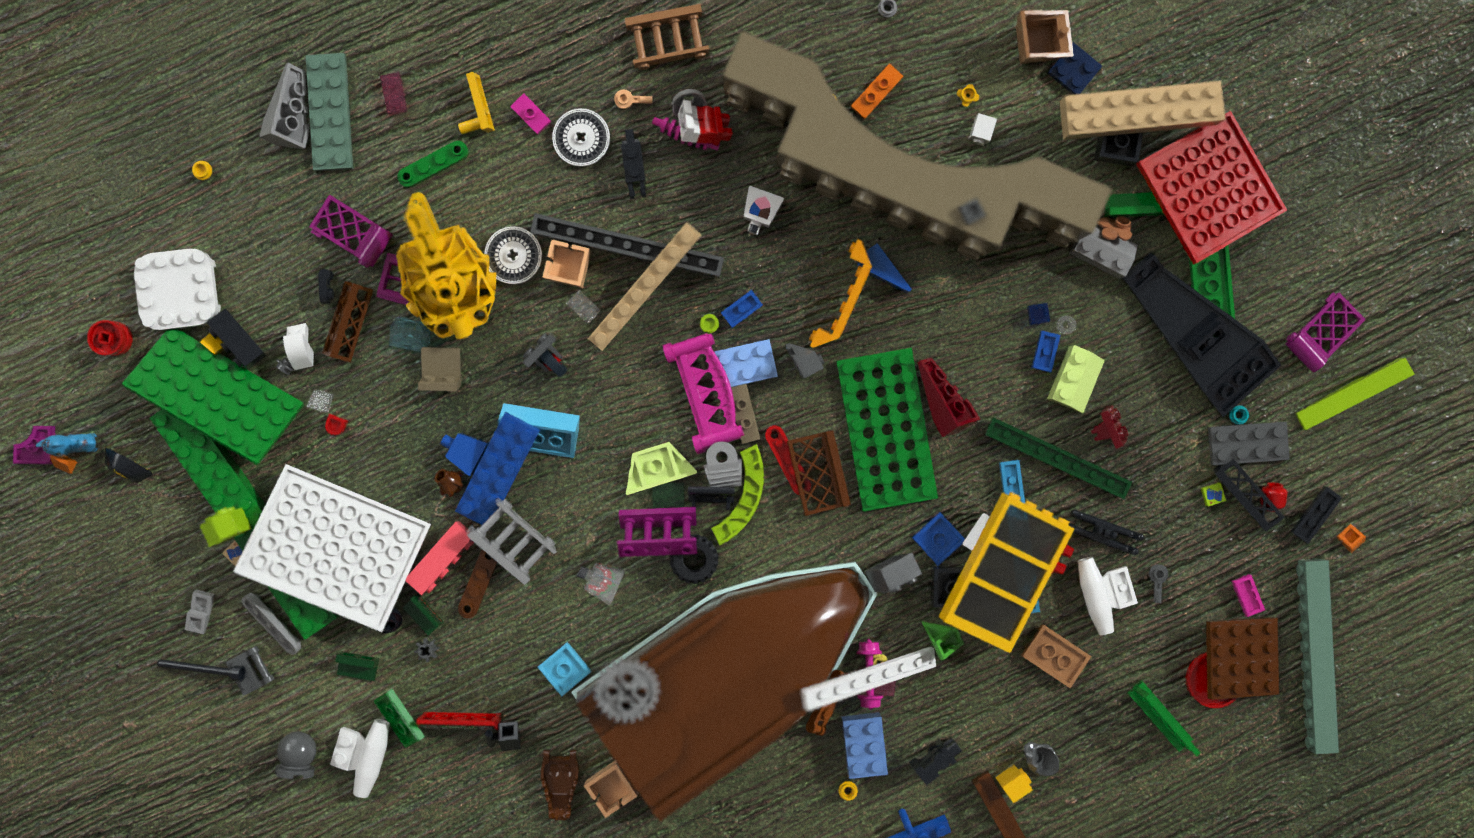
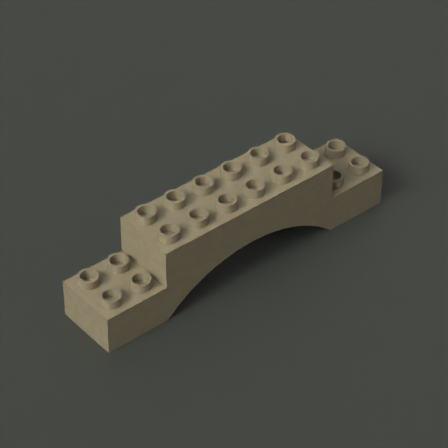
M743 31L723 74V92L729 96L726 102L729 106L743 112H748L749 107L753 106L764 111L763 120L778 127H783L785 121L790 122L779 148L776 166L781 168L779 175L781 178L798 185L801 184L803 178L817 183L815 192L829 199L836 200L839 193L853 199L850 205L853 209L868 215H872L874 209L883 211L888 214L886 222L897 228L907 230L909 224L916 225L924 229L921 235L922 238L938 245H943L944 240L958 243L957 252L970 259L978 260L980 255L985 256L998 248L1003 241L1009 224L1016 229L1031 233L1033 228L1037 227L1048 232L1046 236L1048 242L1067 248L1069 242L1077 243V241L1094 232L1112 190L1107 186L1039 157L1001 167L963 168L937 164L909 155L887 144L853 118L827 85L816 62ZM977 198L986 216L967 226L958 208Z

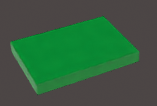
M393 689L374 700L375 705L386 721L390 723V727L405 748L425 737Z

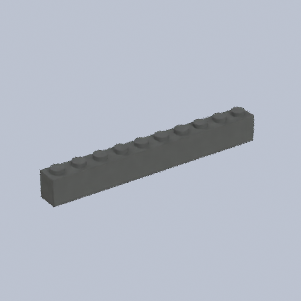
M536 213L534 214L531 233L535 236L650 263L668 245ZM689 249L674 268L720 279L724 257Z

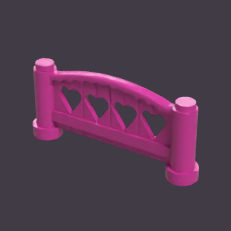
M706 333L675 344L668 343L663 345L668 363L674 361L677 363L699 431L698 435L692 436L697 454L705 453L706 449H709L714 443H728L741 439L744 436L742 426H737L735 422L734 397L728 376L717 355L712 350V345L715 344L712 333ZM701 354L706 355V362L709 364L707 370L691 367ZM707 372L712 374L711 380L715 383L713 388L697 385ZM712 391H717L718 393L717 398L721 401L718 407L703 403ZM718 409L724 411L723 417L726 418V424L724 425L709 421Z

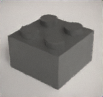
M912 553L895 555L865 571L874 592H882L883 594L889 591L894 593L900 590L901 585L915 582L917 580L916 577L922 574Z

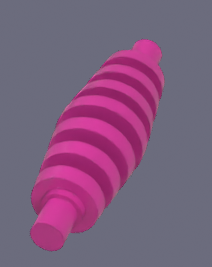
M654 117L652 124L661 128L660 132L662 133L668 130L667 136L669 137L675 133L674 140L678 141L681 136V126H676L677 120L673 119L669 123L670 118L665 117L663 120ZM688 142V146H692L694 142ZM696 143L695 148H700L702 144L704 145L703 150H707V148H712L718 151L720 143L718 146H715L713 144Z

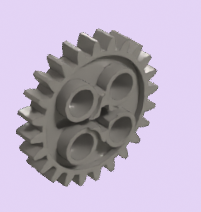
M621 657L619 664L612 660V667L605 665L606 672H599L601 678H596L598 685L594 686V691L599 693L595 694V699H600L597 702V706H603L602 713L609 711V719L615 715L616 722L621 717L624 723L627 722V718H630L634 723L636 716L642 720V713L649 715L648 708L655 709L653 702L659 701L655 695L660 694V689L656 688L660 684L659 681H654L657 678V674H651L653 671L652 667L645 669L646 662L639 665L638 658L632 663L630 657H628L627 662H624ZM631 673L633 678L627 680L623 678V675ZM615 677H618L621 683L615 680ZM623 685L627 690L631 688V694L628 691L624 692ZM611 686L618 688L614 693L609 692L607 689ZM643 687L647 691L644 694H638L636 690ZM633 697H635V699L639 700L640 702L636 703ZM623 701H629L631 702V705L629 707H623L621 703Z

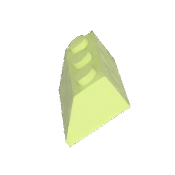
M1068 346L1047 399L1077 412L1084 413L1105 360L1078 346Z

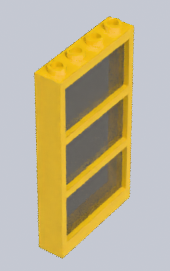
M1002 492L938 617L960 630L1011 653L1074 528L1068 526L1070 522L1061 517L1058 520L1052 518L1053 513L1042 509V511L1037 510V505L1029 501L1025 503L1019 501L1020 496L1012 492L1009 495Z

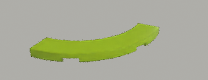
M757 444L740 452L744 465L745 480L738 504L725 520L711 528L719 546L732 539L746 526L760 502L764 484V471Z

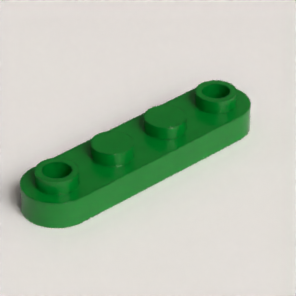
M454 141L401 169L397 176L398 181L406 188L414 187L465 160L469 154V149L464 142ZM457 147L461 148L459 153H455ZM406 174L410 175V178L408 180L404 179V176Z

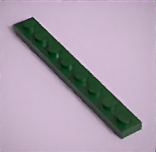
M992 417L984 434L1121 499H1125L1132 484L1131 481L994 417Z

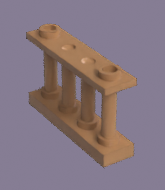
M701 4L625 18L627 31L634 33L638 59L633 60L634 68L645 70L650 68V65L695 57V59L705 58L709 54V46H702L697 21L699 17H702ZM688 20L690 22L695 48L683 49L679 29L680 21ZM669 23L672 28L676 52L665 54L660 27L662 24ZM650 27L653 30L657 51L656 56L646 57L641 34L642 28Z

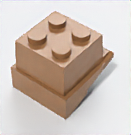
M1068 10L1020 11L1016 24L1020 64L1073 57Z

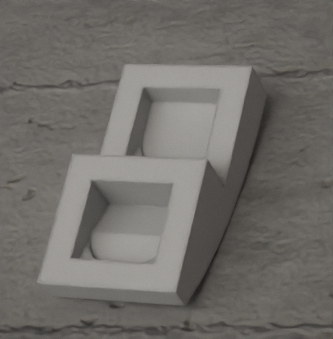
M201 590L193 592L191 608L187 612L185 630L200 634L205 633L213 606V593Z

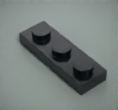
M1324 486L1290 533L1305 544H1309L1342 497L1327 486Z

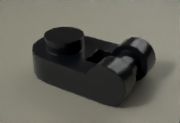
M321 269L318 273L321 304H330L331 300H334V290L330 284V281L334 278V273L327 269Z

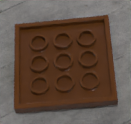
M1264 617L1206 621L1207 698L1215 700L1278 695V618Z

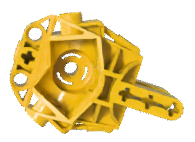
M419 192L413 193L409 198L405 218L415 240L400 245V249L396 254L398 271L401 276L400 294L409 301L406 304L407 309L414 316L420 317L421 322L436 336L446 338L455 335L457 339L466 338L473 333L474 327L483 325L488 320L495 300L496 272H489V255L483 254L476 246V242L470 237L465 228H460L459 225L440 230L425 195ZM447 276V278H442L436 281V279L439 277ZM455 281H457L460 288L459 294L457 296H455L457 293V285ZM448 289L451 293L444 295L440 291ZM480 289H488L489 293L480 296ZM482 311L484 312V315L477 316L475 315V312ZM446 324L448 328L441 329L438 325Z

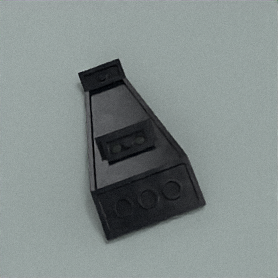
M1150 252L1127 273L1126 277L1122 278L1199 389L1222 417L1229 413L1281 366L1262 338L1164 268L1155 254Z

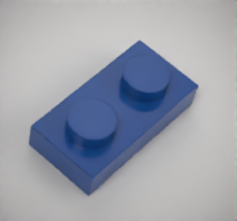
M750 290L723 310L721 314L733 328L762 307L763 304L755 293Z
M1040 331L1031 368L1049 373L1052 372L1061 335Z

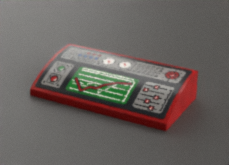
M424 712L416 720V724L422 729L498 730V723H501V713Z

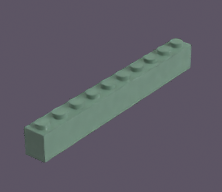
M1298 560V565L1296 566V573L1299 576L1297 592L1300 595L1298 611L1301 614L1299 630L1302 634L1300 649L1303 653L1301 668L1304 672L1302 687L1305 691L1303 706L1306 710L1304 725L1307 729L1305 743L1308 750L1315 754L1339 753L1329 560Z

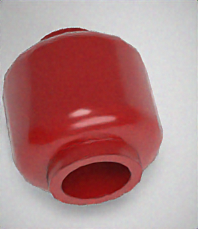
M1270 482L1262 487L1263 493L1278 509L1286 506L1288 491L1282 484ZM1260 496V504L1263 506L1264 499Z

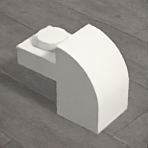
M306 323L287 327V335L283 336L286 355L293 369L298 370L312 367L314 352L308 343V327Z

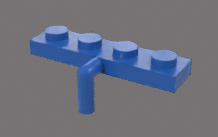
M900 809L898 813L905 831L888 838H939L951 833V829L945 814L912 827L906 810Z

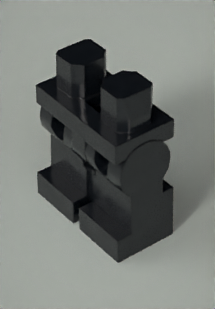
M949 737L943 743L940 739L935 742L936 745L929 748L927 755L919 761L914 758L909 762L926 786L940 776L937 772L948 768L950 763L954 765L957 762L954 757L961 753L962 750L952 737Z

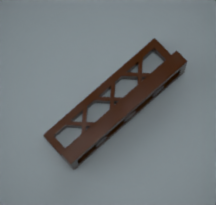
M344 281L322 354L351 363L373 289ZM358 289L366 291L364 299L360 302L356 297ZM358 308L360 312L359 317L353 320L351 312ZM352 326L354 330L353 336L347 339L345 331L348 327ZM345 344L348 348L346 357L338 355L340 347Z
M986 771L972 779L971 781L1003 838H1026L990 773Z

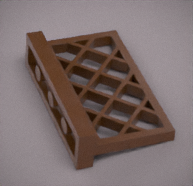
M833 430L787 441L804 516L851 505ZM821 437L822 446L818 451L811 447L810 444L814 438ZM800 442L806 446L801 455L794 452L793 443ZM808 448L817 453L812 463L803 458ZM819 455L826 459L827 464L824 469L815 465ZM801 459L810 464L805 474L798 470V464ZM812 467L821 471L816 481L807 476ZM824 474L831 479L828 488L819 483ZM806 478L815 483L809 493L802 487ZM817 485L826 490L821 500L812 495ZM828 492L835 496L836 504L829 506L823 502ZM812 497L819 503L814 510L808 511L806 503Z

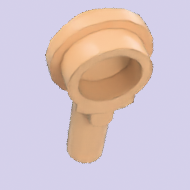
M623 89L615 94L614 101L617 107L627 109L633 103L653 104V96H633L631 92Z

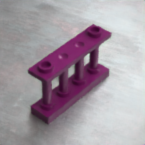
M696 507L619 510L620 529H625L624 541H617L619 557L697 554L696 538H691L690 526H697ZM683 526V538L671 539V527ZM663 527V539H652V528ZM633 528H644V540H632Z

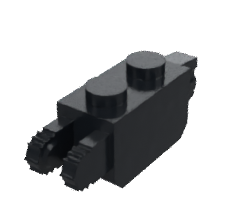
M633 129L625 130L626 141H622L621 144L626 184L629 189L630 199H635L633 185L640 184V193L642 198L646 197V176L642 147L639 139H634Z

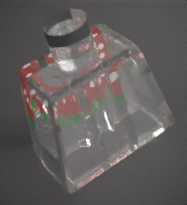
M595 563L592 570L581 566L577 577L587 581L584 590L606 604L611 605L626 570Z

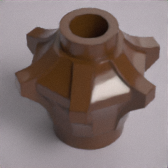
M440 469L434 477L435 482H437L440 488L439 493L442 496L448 494L450 497L454 493H459L463 486L461 483L463 473L461 471L454 472L453 470Z

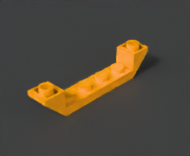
M860 239L857 242L853 241L849 253H851L850 258L864 265L863 267L859 266L856 271L855 277H857L855 285L851 283L847 294L850 296L847 302L843 301L839 309L841 313L839 320L835 319L831 327L833 333L822 328H818L817 331L813 330L809 341H811L810 346L813 348L841 337L872 269L865 245Z

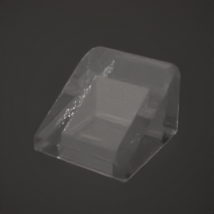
M314 389L307 408L328 413L334 394Z

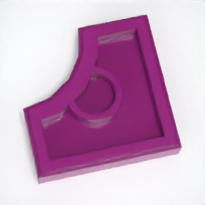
M33 426L32 433L27 440L13 445V464H53L50 459L51 454L46 453L42 447H36V444L49 436L55 435V426Z

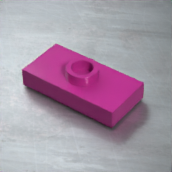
M524 93L510 106L537 135L551 123V120Z
M1251 574L1231 581L1246 617L1265 611Z

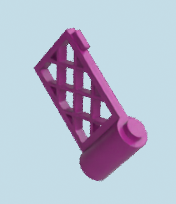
M331 195L327 197L309 226L312 228V234L319 238L324 236L359 258L358 263L366 268L369 266L374 267L393 236L386 229ZM333 201L337 203L339 212L329 214L328 207ZM353 213L354 222L345 224L343 214ZM340 215L341 225L332 227L330 217ZM327 218L328 228L321 230L316 227L320 220ZM367 222L371 225L367 232H360L359 224ZM355 225L357 235L348 237L346 227ZM342 228L344 238L335 239L333 230ZM358 238L359 245L354 251L350 248L349 240Z
M1334 292L1331 293L1324 300L1326 304L1298 333L1293 332L1286 338L1287 342L1285 345L1311 372H1316L1322 368L1328 361L1327 359L1366 320L1340 292L1336 294ZM1337 300L1342 304V311H1334V303ZM1323 314H1329L1330 324H1321V316ZM1334 314H1342L1343 325H1334ZM1347 314H1352L1358 321L1354 325H1347ZM1310 327H1317V338H1312L1306 331ZM1321 327H1330V338H1322ZM1334 327L1343 328V336L1341 338H1335ZM1322 341H1330V349L1327 352L1322 349Z

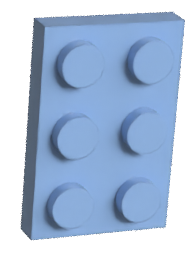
M770 339L715 351L728 376L731 387L778 377Z

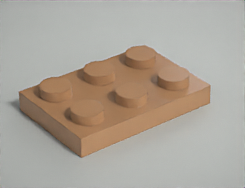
M1041 624L1021 654L1022 657L1069 688L1072 687L1091 658L1086 652L1044 624Z

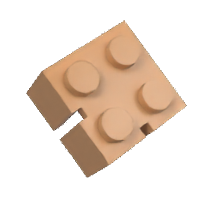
M551 240L547 257L553 260V263L546 260L543 278L583 288L591 250L577 245H572L571 247L568 243Z
M613 761L588 778L584 784L592 799L595 800L597 798L596 805L605 818L620 809L621 804L624 806L636 798L639 793L616 761Z

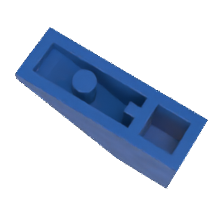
M878 243L867 250L872 264L869 275L905 293L912 290ZM861 262L857 263V265L863 267L864 265Z

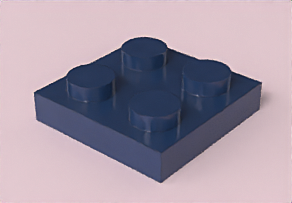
M1072 42L1073 57L1058 59L1047 74L1073 95H1078L1097 74L1102 65Z

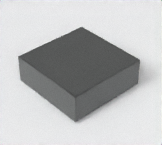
M977 198L958 208L967 226L986 216Z

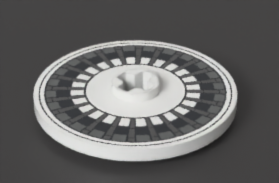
M574 109L562 115L556 122L552 140L557 154L565 162L574 166L584 167L598 162L605 155L610 144V133L606 122L600 115L588 109ZM579 133H580L581 135L586 134V135L584 136V138H585V141H584V142H582L581 140L577 141V140H578V136H577V135H578Z
M520 227L502 228L490 237L485 247L484 254L489 255L490 258L489 272H496V279L507 284L526 282L540 268L542 261L541 246L536 237L526 229ZM512 250L518 253L514 261L508 257V255H511Z

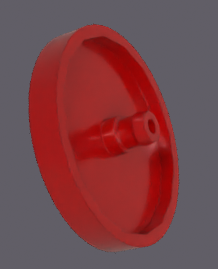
M1207 653L1199 655L1190 663L1186 672V686L1194 700L1209 708H1222L1230 705L1237 699L1211 700L1207 698Z

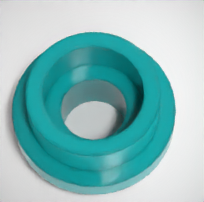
M1237 405L1229 412V418L1234 424H1244L1249 418V412L1244 406ZM1238 411L1241 413L1240 418L1236 417Z

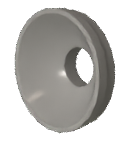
M695 89L680 91L672 101L674 115L678 118V112L685 96H693L691 105L699 107L707 106L705 96Z

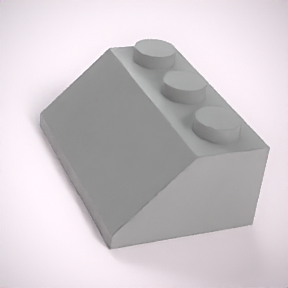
M1098 224L1092 234L1072 245L1069 251L1070 254L1118 279L1126 277L1135 260L1138 246L1129 240L1123 241L1119 237L1115 240L1103 238L1101 233L1104 228Z

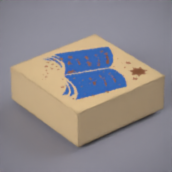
M234 541L222 554L236 567L243 551Z

